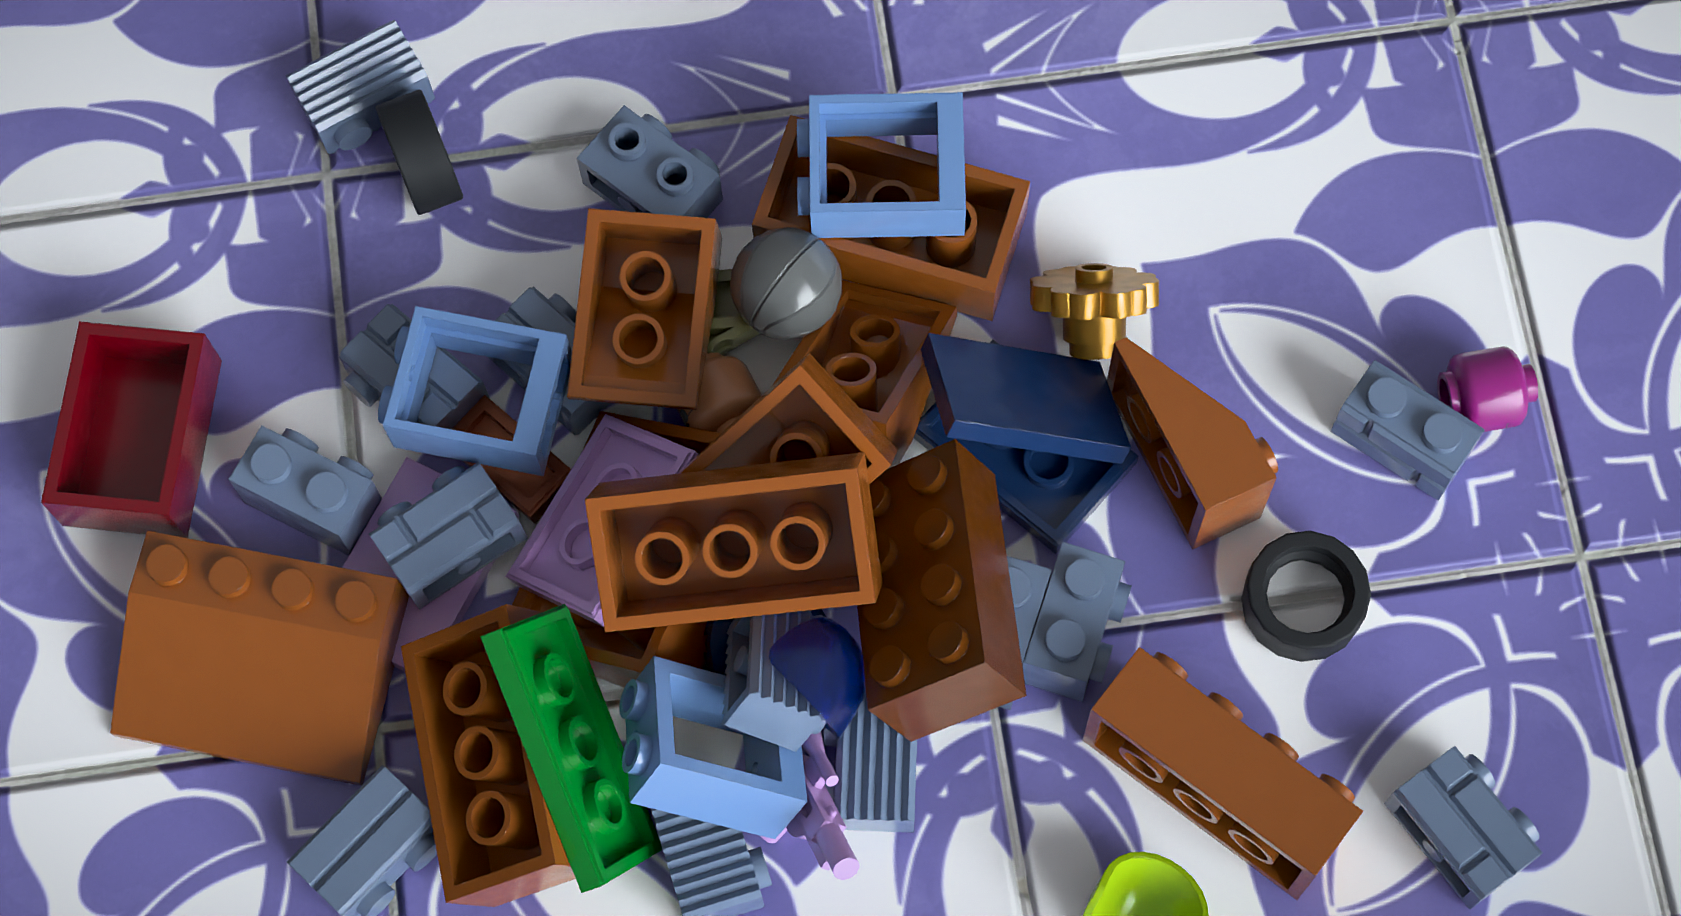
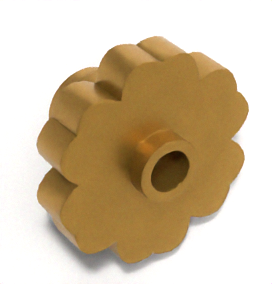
M1087 263L1046 270L1043 272V276L1030 278V304L1034 311L1051 312L1052 317L1063 318V340L1069 343V354L1072 357L1087 360L1109 359L1112 356L1114 342L1126 337V318L1146 314L1147 308L1159 306V280L1153 273L1137 272L1135 268L1116 267L1103 263Z

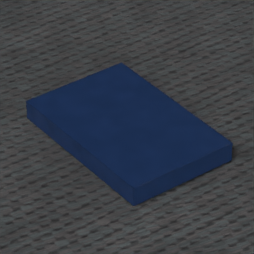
M928 333L920 350L946 437L1122 464L1131 449V445L1099 361Z
M992 339V341L990 342V343H992V344H998V343H997L995 340H993V339ZM936 402L920 418L914 435V439L927 450L955 439L946 437ZM956 439L995 474L1000 509L1055 554L1060 550L1062 542H1067L1136 465L1139 457L1130 449L1124 462L1120 464Z

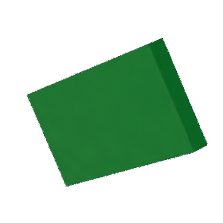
M562 604L481 636L486 653L581 893L603 886L662 851L659 836L647 807L630 803L628 773H625L622 768L624 748L568 606Z

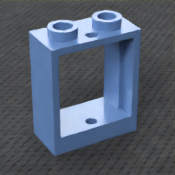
M963 92L809 95V119H797L798 157H810V177H797L798 216L810 215L811 233L818 238L964 236L966 194ZM937 135L938 201L827 203V137Z
M415 306L410 327L402 326L397 336L394 359L395 363L399 364L394 386L386 385L381 394L378 407V421L383 424V428L395 448L472 463L479 462L482 465L544 476L570 374L572 351L566 334ZM437 347L532 365L513 441L417 423Z
M653 656L636 680L631 679L626 684L619 705L620 716L626 721L627 743L623 751L622 768L625 773H628L630 803L776 839L807 803L802 746L795 752L722 725L721 723L724 718L722 712L725 706L722 703L725 698L723 692L726 684H724L726 676ZM673 716L743 735L746 772L675 754Z

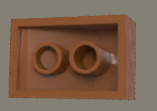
M588 208L567 392L568 399L697 410L716 302L722 247V235L716 219Z
M842 280V292L836 311L818 330L803 337L773 385L810 353L898 449L890 466L893 467L900 463L913 441L932 388L920 349L928 333L950 336L957 318V306Z
M1127 337L1114 342L1107 382L1124 424L1192 550L1260 519L1277 478L1275 473L1278 472L1277 460L1267 441L1263 437L1255 439L1246 421Z
M808 353L679 473L865 452L870 484L892 465L898 449L816 359Z

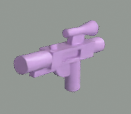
M822 733L811 734L802 744V749L809 755H803L807 803L776 839L760 837L769 843H776L788 831L794 837L807 839L820 867L825 870H830L831 868L837 879L845 880L853 877L858 872L859 862L843 833L846 825L825 786V783L827 786H834L838 783L839 779L825 754Z

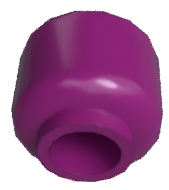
M1505 346L1456 354L1450 359L1446 372H1440L1438 375L1437 389L1439 401L1484 428V432L1521 425L1527 415L1529 402H1535L1538 398V383L1532 365H1522L1517 354Z

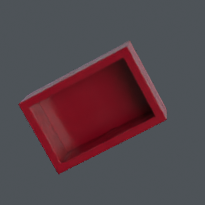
M79 321L41 500L45 508L62 526L146 534L147 531L188 538L222 363L221 358L205 333Z

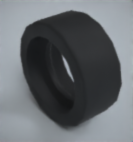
M419 89L377 105L375 108L416 213L422 215L462 200L463 193L423 91Z
M1314 531L1287 533L1265 545L1250 566L1241 601L1245 622L1260 644L1277 656L1304 662L1326 659L1347 646L1366 618L1371 590L1367 570L1351 548L1333 536ZM1304 560L1319 564L1336 576L1342 586L1344 603L1342 612L1334 624L1322 631L1305 633L1290 629L1275 617L1269 607L1267 590L1270 579L1279 568L1290 562Z

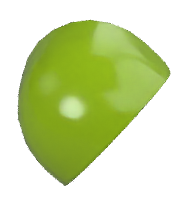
M1129 852L1117 857L1108 865L1089 898L1083 916H1209L1203 891L1184 868L1158 854Z

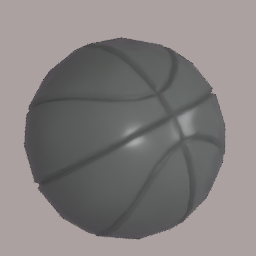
M793 227L771 229L757 235L736 257L731 272V296L742 319L757 332L770 338L781 340L801 338L818 330L836 311L842 292V272L837 258L828 245L812 233Z

